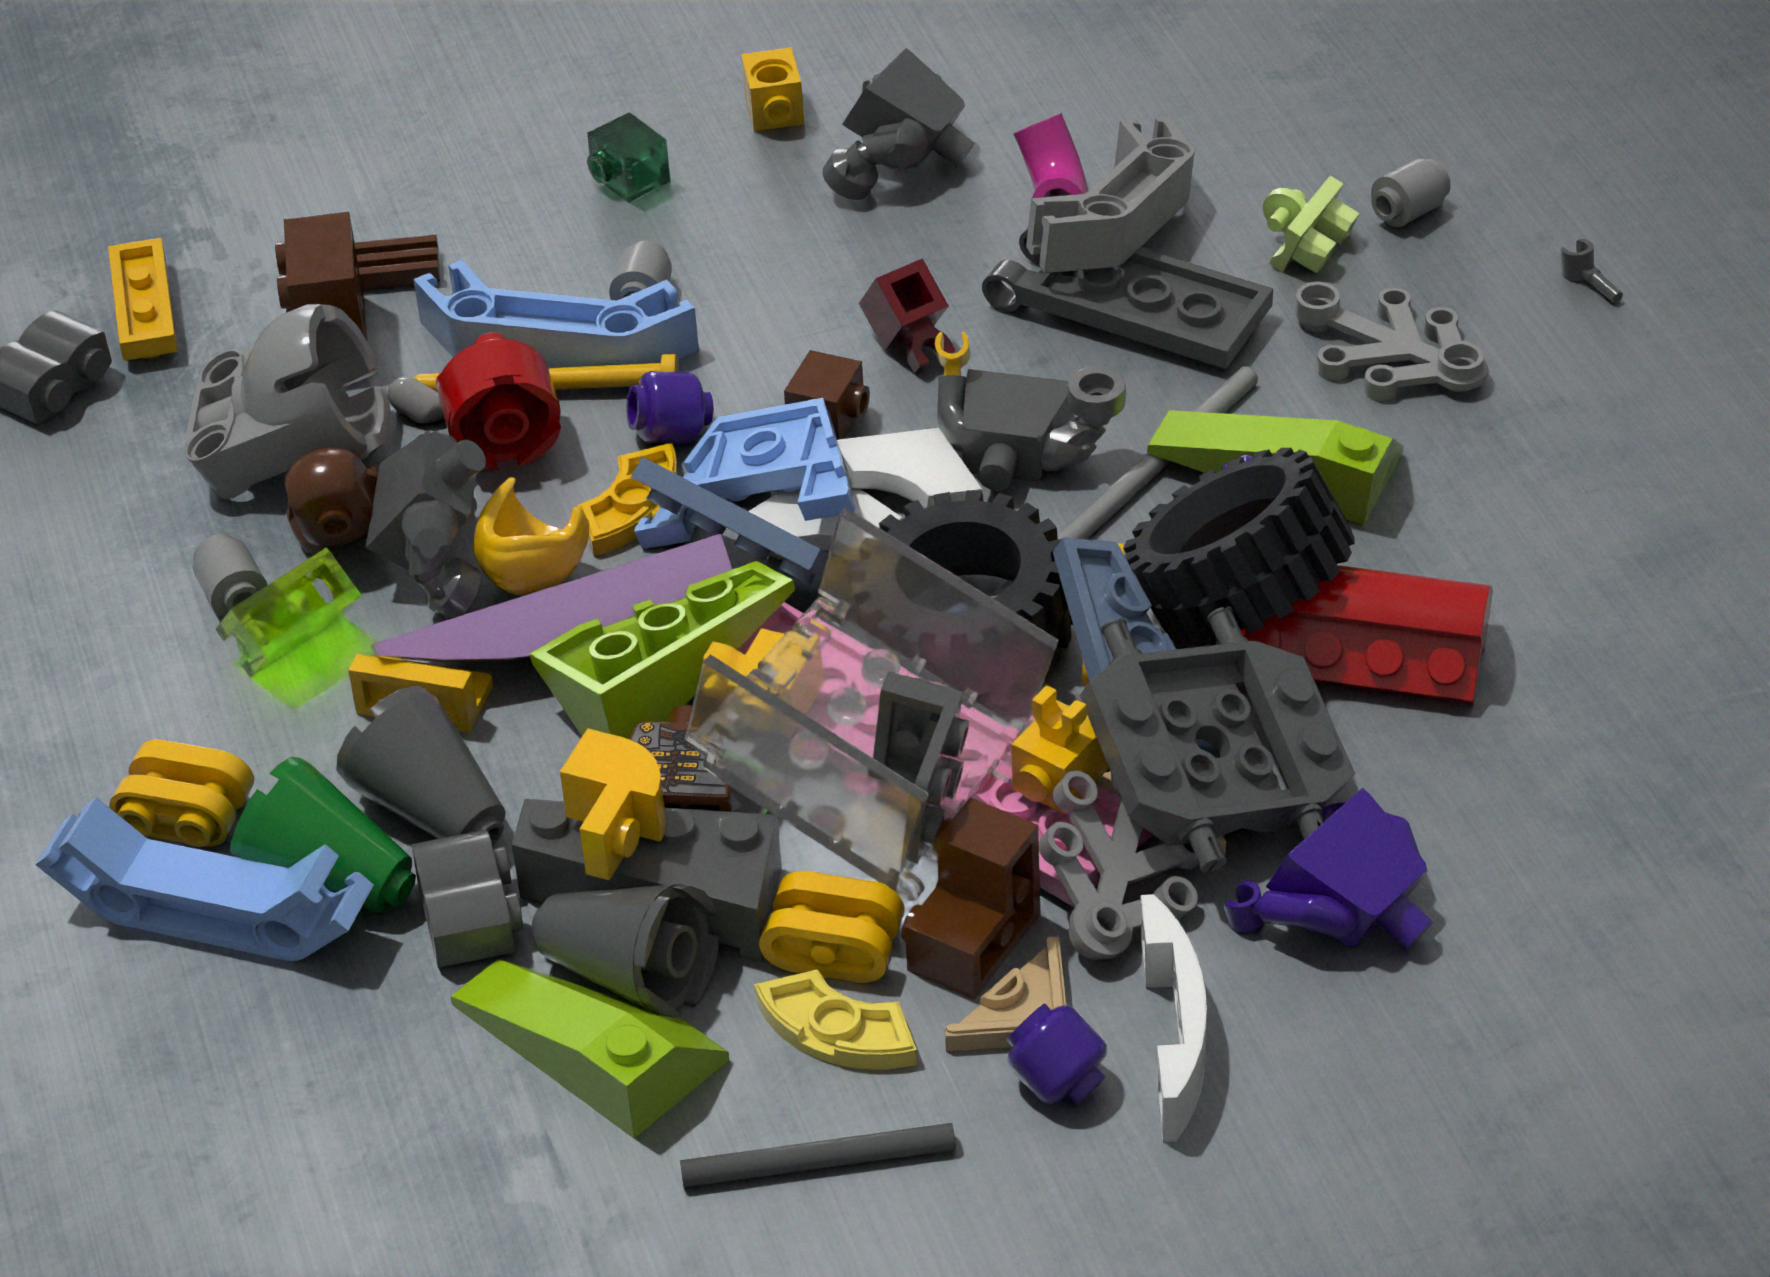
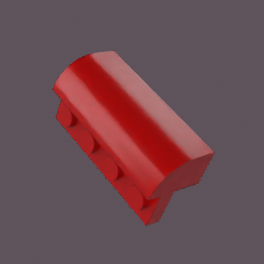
M1337 565L1340 572L1332 581H1321L1317 584L1320 592L1309 601L1299 599L1292 604L1293 612L1281 619L1276 614L1264 620V628L1248 634L1246 629L1240 630L1243 637H1246L1248 641H1258L1304 657L1315 683L1474 704L1481 652L1485 650L1493 590L1492 585Z

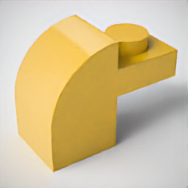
M587 728L560 770L566 817L583 821L579 830L586 874L610 881L624 857L629 858L634 853L639 837L661 842L664 836L666 815L661 774L656 759L642 745L630 739Z

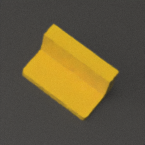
M356 654L348 669L356 714L375 717L369 709L378 701L399 689L417 685L423 687L429 694L431 693L436 696L456 729L464 732H471L493 688L492 676L489 673L402 659Z

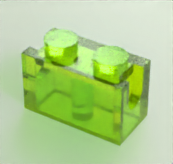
M326 547L233 607L215 630L224 642L232 636L236 638L239 651L248 657L242 667L248 676L252 678L343 618L362 595ZM319 579L328 586L334 600L328 604L313 586Z

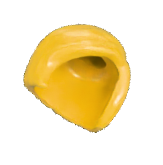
M512 477L508 478L497 488L481 511L474 529L473 551L477 564L496 586L510 594L525 596L560 585L573 574L587 546L590 523L585 516L583 508L576 506L573 507L571 518L564 529H558L545 524L530 514L517 500L513 488L517 479Z

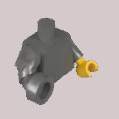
M943 331L939 332L936 336L935 348L937 359L944 367V376H938V424L952 447L963 452V462L969 471L978 474L980 483L990 490L1002 491L1007 489L1012 479L1037 482L1044 479L1048 472H1057L1085 461L1096 449V441L1106 432L1103 425H1107L1112 417L1118 415L1124 409L1126 383L1124 377L1118 371L1102 366L1085 367L1076 371L1069 378V381L968 369L967 377L961 376V368L967 364L971 355L966 333L962 332V348L960 351L952 354L943 350Z

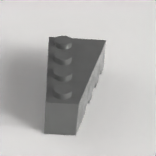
M524 799L512 842L520 898L543 904L551 895L558 893L685 884L704 890L715 906L717 916L707 914L709 934L719 935V943L740 948L741 957L763 962L764 956L759 948V940L768 916L773 913L772 904L778 889L782 870L777 815L665 808L666 828L661 842L639 837L634 853L629 858L624 857L609 881L586 874L579 830L583 821L566 817L564 801Z

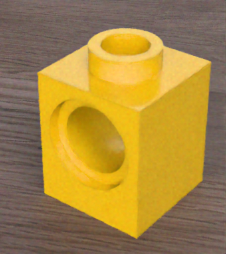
M792 47L741 54L744 95L753 131L804 125L802 83Z

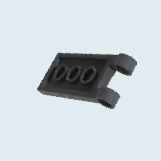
M1027 227L1019 238V246L1026 258L1039 265L1040 254L1031 255L1026 248ZM1139 248L1124 263L1118 266L1044 273L1042 269L1037 273L1027 270L1018 262L1003 260L992 269L982 283V292L986 300L993 307L1001 311H1014L1023 304L1055 316L1067 318L1227 369L1273 304V288L1143 248ZM1002 281H1004V282H1006L1008 285H1010L1013 290H1010L1009 288H1007V287L1002 283Z

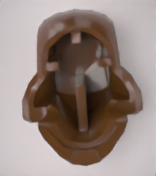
M328 447L314 449L301 456L289 468L285 477V487L288 496L286 516L295 538L306 552L323 558L348 543L367 539L378 478L376 465L366 468L360 458L346 449Z

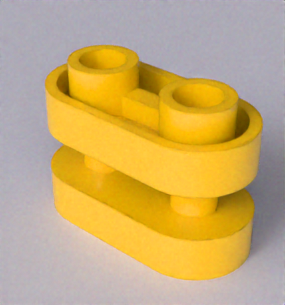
M159 739L148 740L138 749L129 766V776L121 780L110 800L109 808L143 836L182 842L194 847H214L225 841L236 819L235 810L243 806L254 785V774L242 759L223 750Z
M815 871L791 872L780 881L772 904L773 913L766 920L759 940V948L763 956L771 964L789 972L804 973L818 969L822 977L856 983L873 982L881 978L886 971L893 949L892 940L898 934L905 906L901 897L893 889L878 881L829 875Z

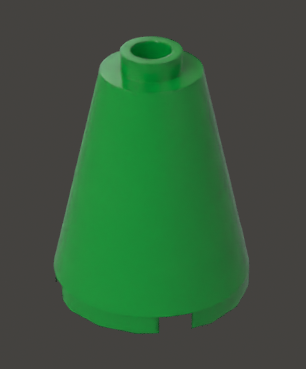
M289 757L278 764L269 773L279 779L270 792L266 795L256 789L248 801L237 823L231 841L230 853L241 859L289 868L326 844L339 855L323 883L330 892L335 893L348 887L344 883L346 878L354 872H359L374 884L361 908L381 913L391 905L395 908L402 905L412 891L416 880V875L411 872L412 858L311 763L300 757Z

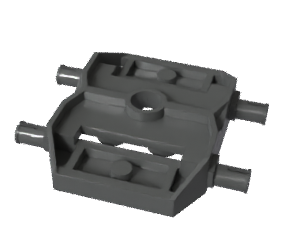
M1224 607L1218 608L1207 617L1219 645L1142 653L1141 650L1136 649L1125 619L1120 618L1119 621L1117 619L1110 620L1100 630L1106 639L1113 660L1105 670L1087 684L1079 696L1081 701L1087 704L1088 718L1129 817L1168 846L1191 843L1200 864V870L1204 873L1208 870L1210 872L1223 867L1227 862L1216 839L1217 837L1241 828L1263 833L1299 828L1303 839H1305L1324 822L1321 816L1322 809L1354 777L1355 772L1304 657L1258 641H1248L1246 637H1243L1231 607H1226L1225 610ZM1238 688H1246L1289 789L1281 790L1273 771V757L1269 750L1262 746L1249 716L1251 712L1249 701L1238 691ZM1196 739H1203L1211 743L1218 751L1220 758H1215L1211 753L1201 750L1197 745Z

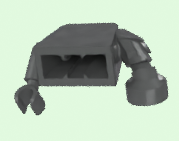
M905 48L881 73L875 75L872 80L868 79L863 82L862 94L842 123L846 128L862 137L863 143L857 140L850 148H837L831 154L823 167L822 174L825 182L837 194L847 199L861 200L870 193L878 181L879 174L876 164H882L892 169L899 168V171L908 167H917L934 150L957 168L975 144V142L952 126L965 107L964 100L938 74H935L916 55Z
M427 431L418 435L415 440L380 463L365 548L408 570L410 575H415L416 582L426 593L428 608L449 620L462 616L468 610L480 587L481 572L479 569L459 558H453L444 562V557L451 550L453 539L457 535L458 529L467 521L471 514L476 476L485 467L486 458L481 448L472 441L462 440L457 443L456 439L451 435L437 431Z

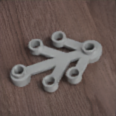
M1309 282L1299 287L1296 292L1295 315L1305 329L1321 332L1333 327L1371 343L1345 347L1330 344L1320 348L1317 353V373L1323 379L1329 381L1342 380L1350 374V367L1404 360L1418 363L1416 365L1396 368L1388 365H1374L1366 370L1364 380L1365 395L1375 401H1388L1397 396L1398 387L1439 383L1451 391L1466 392L1481 386L1488 378L1489 364L1484 357L1482 349L1476 344L1462 341L1458 331L1459 315L1451 308L1434 307L1425 314L1424 334L1431 341L1439 343L1440 349L1422 342L1411 313V295L1403 288L1389 287L1383 289L1378 294L1377 314L1382 320L1390 322L1391 328L1340 308V292L1329 283Z
M1071 771L1055 786L1053 799L1058 808L1068 814L1073 825L1066 822L1054 823L1039 839V852L1047 863L1053 865L1075 906L1070 915L1068 928L1069 938L1074 948L1089 959H1111L1119 956L1130 945L1132 931L1141 928V899L1122 905L1127 885L1176 867L1193 869L1199 862L1195 853L1189 852L1183 844L1168 846L1166 843L1136 853L1143 826L1129 817L1122 799L1110 838L1092 805L1098 794L1094 780L1084 772ZM1111 774L1112 785L1120 796L1116 783ZM1069 787L1077 790L1082 799L1073 796ZM1054 838L1061 840L1066 845L1068 851L1059 848ZM1083 844L1101 875L1097 890L1077 859V855L1083 849ZM1179 876L1168 878L1154 892V895L1170 910L1178 921L1183 919L1196 906L1198 901L1197 891L1192 883ZM1169 892L1175 894L1180 899L1182 905L1176 904L1170 898ZM1099 922H1100L1101 924H1103V926H1104L1107 930H1105L1103 927H1101V925L1099 924Z

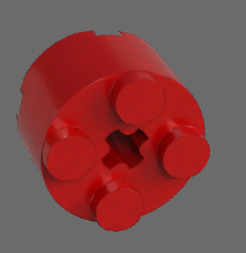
M497 332L482 334L475 340L474 345L456 354L436 379L438 398L449 435L456 439L457 443L462 440H469L477 444L486 458V464L483 469L499 470L497 462L516 459L518 466L529 464L543 456L559 437L561 410L545 359L536 349L528 344L506 339Z

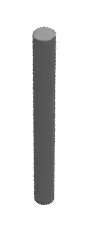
M945 1123L680 1160L683 1188L951 1151L956 1150L953 1124Z

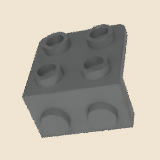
M888 671L880 691L871 772L915 784L905 861L918 864L925 845L933 847L936 832L945 820L946 810L939 807L943 805L945 797L954 799L957 793L964 762L955 760L954 757L959 759L962 754L970 721L960 718L963 691L934 684L922 678H912Z

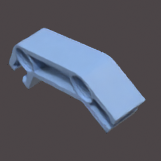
M462 259L448 265L453 294L451 296H444L434 287L438 285L437 279L430 273L413 279L420 322L452 357L465 348L474 345L475 340L479 336L489 332L500 333L506 339L520 341L533 347L545 359L548 368L661 363L662 354H677L679 360L699 351L695 307L688 300L678 303L679 307H676L678 293L668 280L615 301L488 288Z
M97 797L81 809L78 814L79 817L72 814L62 822L35 864L93 912L109 922L284 961L304 959L348 932L374 886L361 873L354 872L344 882L348 887L335 893L330 892L323 883L339 855L326 844L289 868L147 839Z

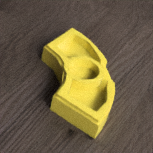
M818 969L754 984L755 1000L768 1024L789 1044L816 1059L843 1067L865 1070L899 1069L918 1065L917 1049L899 1001L872 1004L851 999L829 987Z

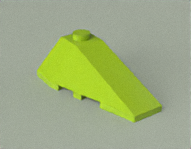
M1169 410L1150 440L1147 453L1205 473L1214 469L1215 473L1221 471L1224 463L1227 464L1229 461L1237 459L1242 455L1254 456L1256 452L1268 449L1274 455L1280 448H1292L1295 453L1301 449L1306 451L1309 457H1312L1345 519L1365 525L1402 456L1404 446L1393 438L1338 420Z
M755 561L689 585L686 590V597L680 600L654 605L652 600L649 599L632 606L635 616L602 627L598 618L580 624L531 652V661L581 735L588 728L629 739L635 725L643 721L668 722L670 712L675 707L686 705L707 683L715 670L714 668L704 667L703 657L712 641L729 645L738 650L795 591L793 579Z
M500 959L496 960L450 996L451 1004L633 1139L730 1060L729 1052L682 1018L650 1012L648 1009L646 1010L632 1002Z

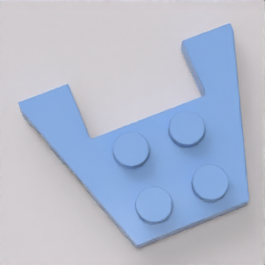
M823 398L717 417L683 462L687 471L683 478L729 502L741 501L752 494L779 490L787 493L801 488L797 503L805 521L854 513L856 509L831 416ZM682 505L678 515L660 506V509L651 521L649 518L642 517L634 530L642 549L691 541L695 524L691 523L690 520L695 511Z

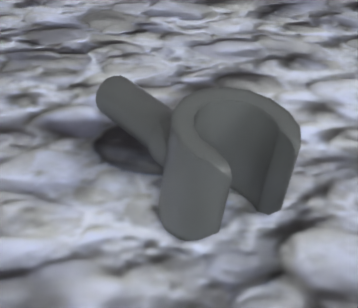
M1585 239L1577 240V253L1570 252L1564 247L1561 248L1562 276L1565 279L1576 282L1586 280L1614 304L1622 299L1623 293L1594 266L1593 243Z

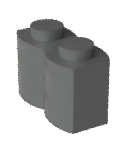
M57 310L47 312L38 317L26 328L18 341L8 343L0 348V407L35 424L48 421L67 406L74 392L87 389L106 373L112 363L105 333Z
M487 829L411 844L416 879L437 967L440 968L514 953L512 932L522 931L524 928L517 893L504 894L502 886L511 884L505 847L493 848Z

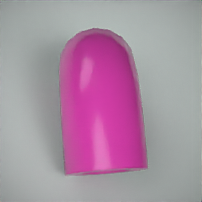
M1062 113L1013 133L1034 187L1032 198L1077 195L1088 192L1080 158Z

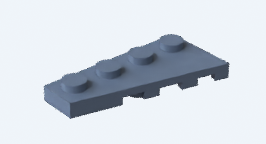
M641 457L631 478L651 488L646 498L649 501L678 515L682 505L695 511L690 522L714 535H723L727 528L739 534L734 543L735 546L764 561L767 560L770 552L783 557L784 559L779 569L811 585L817 575L857 596L854 567L662 466Z
M1066 537L1061 539L1054 549L1053 555L1089 682L1105 670L1113 660L1106 639L1100 630L1110 620L1117 619L1119 621L1120 618L1126 620L1136 649L1141 650L1142 653L1176 650L1168 633H1162L1158 630L1146 613L1152 605L1117 542ZM1196 739L1197 745L1201 750L1211 753L1215 758H1220L1218 751L1211 743L1203 739Z

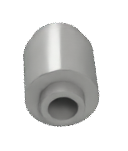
M1414 159L1378 178L1373 183L1371 188L1373 210L1380 219L1390 226L1402 227L1438 208L1443 203L1445 197L1450 192L1449 175L1446 169L1434 159Z
M648 240L638 241L627 247L620 255L609 288L611 300L617 301L664 280L669 281L672 273V264L665 249L661 245Z
M216 534L204 539L197 546L194 552L193 572L217 614L226 618H239L252 613L263 603L268 592L267 582L242 541L227 534Z

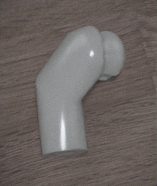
M400 377L390 385L388 390L389 402L400 413L418 424L444 420L438 392L411 377Z

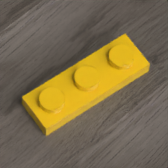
M162 238L108 246L119 345L123 361L138 358H154L161 354L178 352Z

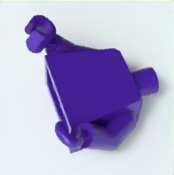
M1364 788L1360 789L1347 802L1333 803L1322 809L1321 816L1324 822L1285 857L1266 886L1270 891H1266L1261 896L1260 887L1256 883L1243 881L1235 889L1237 902L1230 900L1224 904L1227 923L1236 932H1252L1259 929L1265 922L1300 927L1336 938L1346 946L1353 947L1357 946L1378 925H1381L1408 950L1433 924V921L1408 898L1428 871L1426 862L1420 856L1409 822L1403 817L1385 813Z

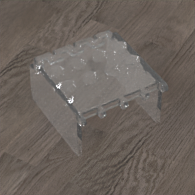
M845 508L838 517L818 591L824 597H818L793 624L792 631H787L758 663V669H753L746 677L711 654L707 657L702 665L685 740L690 742L692 747L705 757L703 769L873 879L886 884L904 899L915 901L924 891V884L916 875L910 872L916 864L908 862V858L929 793L873 758L880 691L887 672L890 671L912 678H922L934 684L963 691L960 718L970 721L962 754L959 759L954 757L955 760L964 762L963 772L954 799L945 797L943 805L939 807L946 810L945 819H953L970 797L986 803L974 793L990 774L1004 782H1012V756L1008 755V752L1011 750V744L1035 720L1032 716V699L1042 689L1059 640L853 511ZM925 845L921 857L925 854L937 862V854L934 853L933 847Z

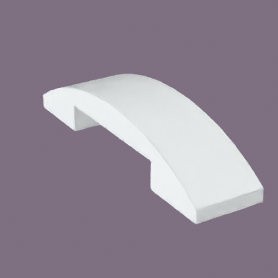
M1154 894L1141 895V948L1146 988L1172 987L1179 1044L1157 1045V1094L1163 1142H1177L1195 1111L1203 1085L1206 1061V990L1197 955L1179 921Z

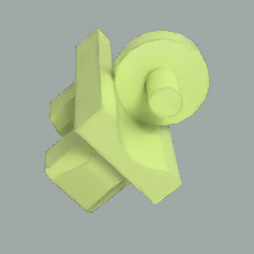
M1330 175L1308 203L1305 201L1303 192L1297 189L1278 188L1267 196L1262 207L1264 216L1267 219V226L1271 231L1283 232L1285 242L1272 257L1270 265L1283 272L1291 261L1295 260L1315 274L1319 273L1331 256L1337 243L1342 244L1360 213L1336 199L1343 186L1342 182Z

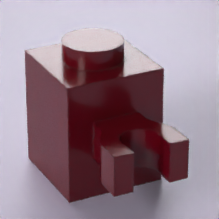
M922 258L875 278L859 302L884 351L901 343H906L907 361L914 374L922 371L929 363V360L922 351V347H931L936 352L935 339L941 331L934 326L949 307ZM943 333V350L952 354L955 352V348L947 335Z

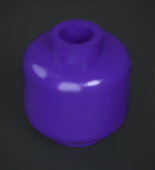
M646 372L640 378L637 385H632L629 388L627 394L626 414L628 426L631 430H637L641 440L648 444H693L699 438L703 426H709L713 419L714 405L710 392L703 391L701 382L693 373Z
M1046 1003L1042 1004L1006 1039L1013 1047L1008 1054L1007 1065L1044 1104L1053 1105L1069 1096L1078 1105L1106 1078L1097 1067L1106 1057L1107 1044L1077 1011L1070 1006L1062 1005L1051 1010Z

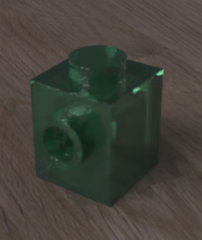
M628 112L587 132L590 154L587 157V165L592 177L599 184L606 185L626 202L630 203L671 182L667 140L632 113Z

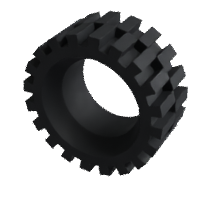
M1280 448L1274 455H1272L1269 449L1256 452L1252 459L1246 462L1243 457L1234 459L1227 463L1225 470L1215 473L1214 469L1199 476L1201 482L1191 488L1185 485L1172 493L1174 499L1170 503L1158 504L1149 512L1150 521L1138 523L1132 531L1135 538L1127 540L1123 548L1126 553L1124 556L1152 605L1150 608L1164 633H1168L1170 639H1173L1177 645L1185 646L1191 641L1194 647L1207 646L1216 637L1207 617L1218 608L1224 607L1225 610L1226 607H1231L1240 630L1246 629L1248 634L1264 628V620L1276 614L1281 619L1293 612L1294 610L1291 605L1299 599L1309 601L1320 592L1317 584L1321 581H1332L1340 572L1337 564L1348 561L1352 554L1349 546L1355 544V537L1312 457H1309L1307 452L1301 449L1294 453L1292 448Z
M966 490L965 501L951 502L950 492L935 494V505L925 509L919 500L905 505V518L901 521L891 514L879 523L881 537L868 534L862 543L864 556H857L854 566L856 575L854 581L864 641L869 652L915 678H922L934 684L963 691V705L980 704L978 692L992 690L996 700L1011 696L1010 683L1019 680L1028 688L1040 680L1038 665L1049 670L1056 666L1060 661L1059 647L1067 649L1072 638L1070 625H1073L1053 555V551L1061 539H1058L1057 527L1049 518L1040 522L1039 509L1026 502L1016 511L1014 510L1012 496L998 493L993 503L984 502L982 491ZM986 575L1013 581L997 597L969 607H939L915 597L917 593L930 585L958 576Z

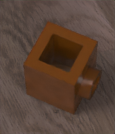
M809 350L784 390L785 405L823 398L831 416L837 440L844 439L856 418L862 419L869 405L870 390L868 386L863 384L862 361Z

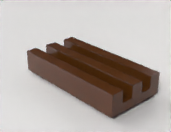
M437 234L355 242L363 290L414 285L413 279L428 273L432 274L437 279V282H440Z

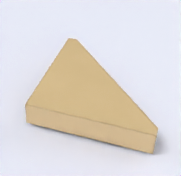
M1059 936L1047 937L1046 947L1020 970L1017 967L1013 968L981 996L980 1005L960 1023L947 1025L945 1028L946 1052L1010 1048L1012 1046L1006 1039L1038 1007L1046 1003L1053 1010L1055 1007L1066 1005Z

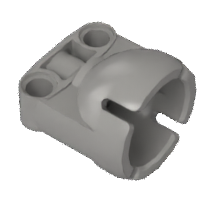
M308 304L279 315L260 332L254 345L240 351L234 349L223 351L207 362L200 373L193 395L186 431L185 456L220 498H234L244 493L253 484L287 472L301 456L314 449L328 447L346 449L361 460L372 455L385 444L391 428L390 402L385 387L373 386L350 397L347 394V388L350 384L366 379L376 374L379 370L373 350L358 326L343 310L335 306Z

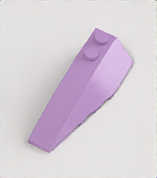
M718 534L374 643L371 645L375 657L433 662L505 661L531 658V652L580 624L598 618L602 627L635 616L632 608L635 604L649 599L652 600L654 605L680 600L686 597V590L689 585L730 571L732 566L722 535Z

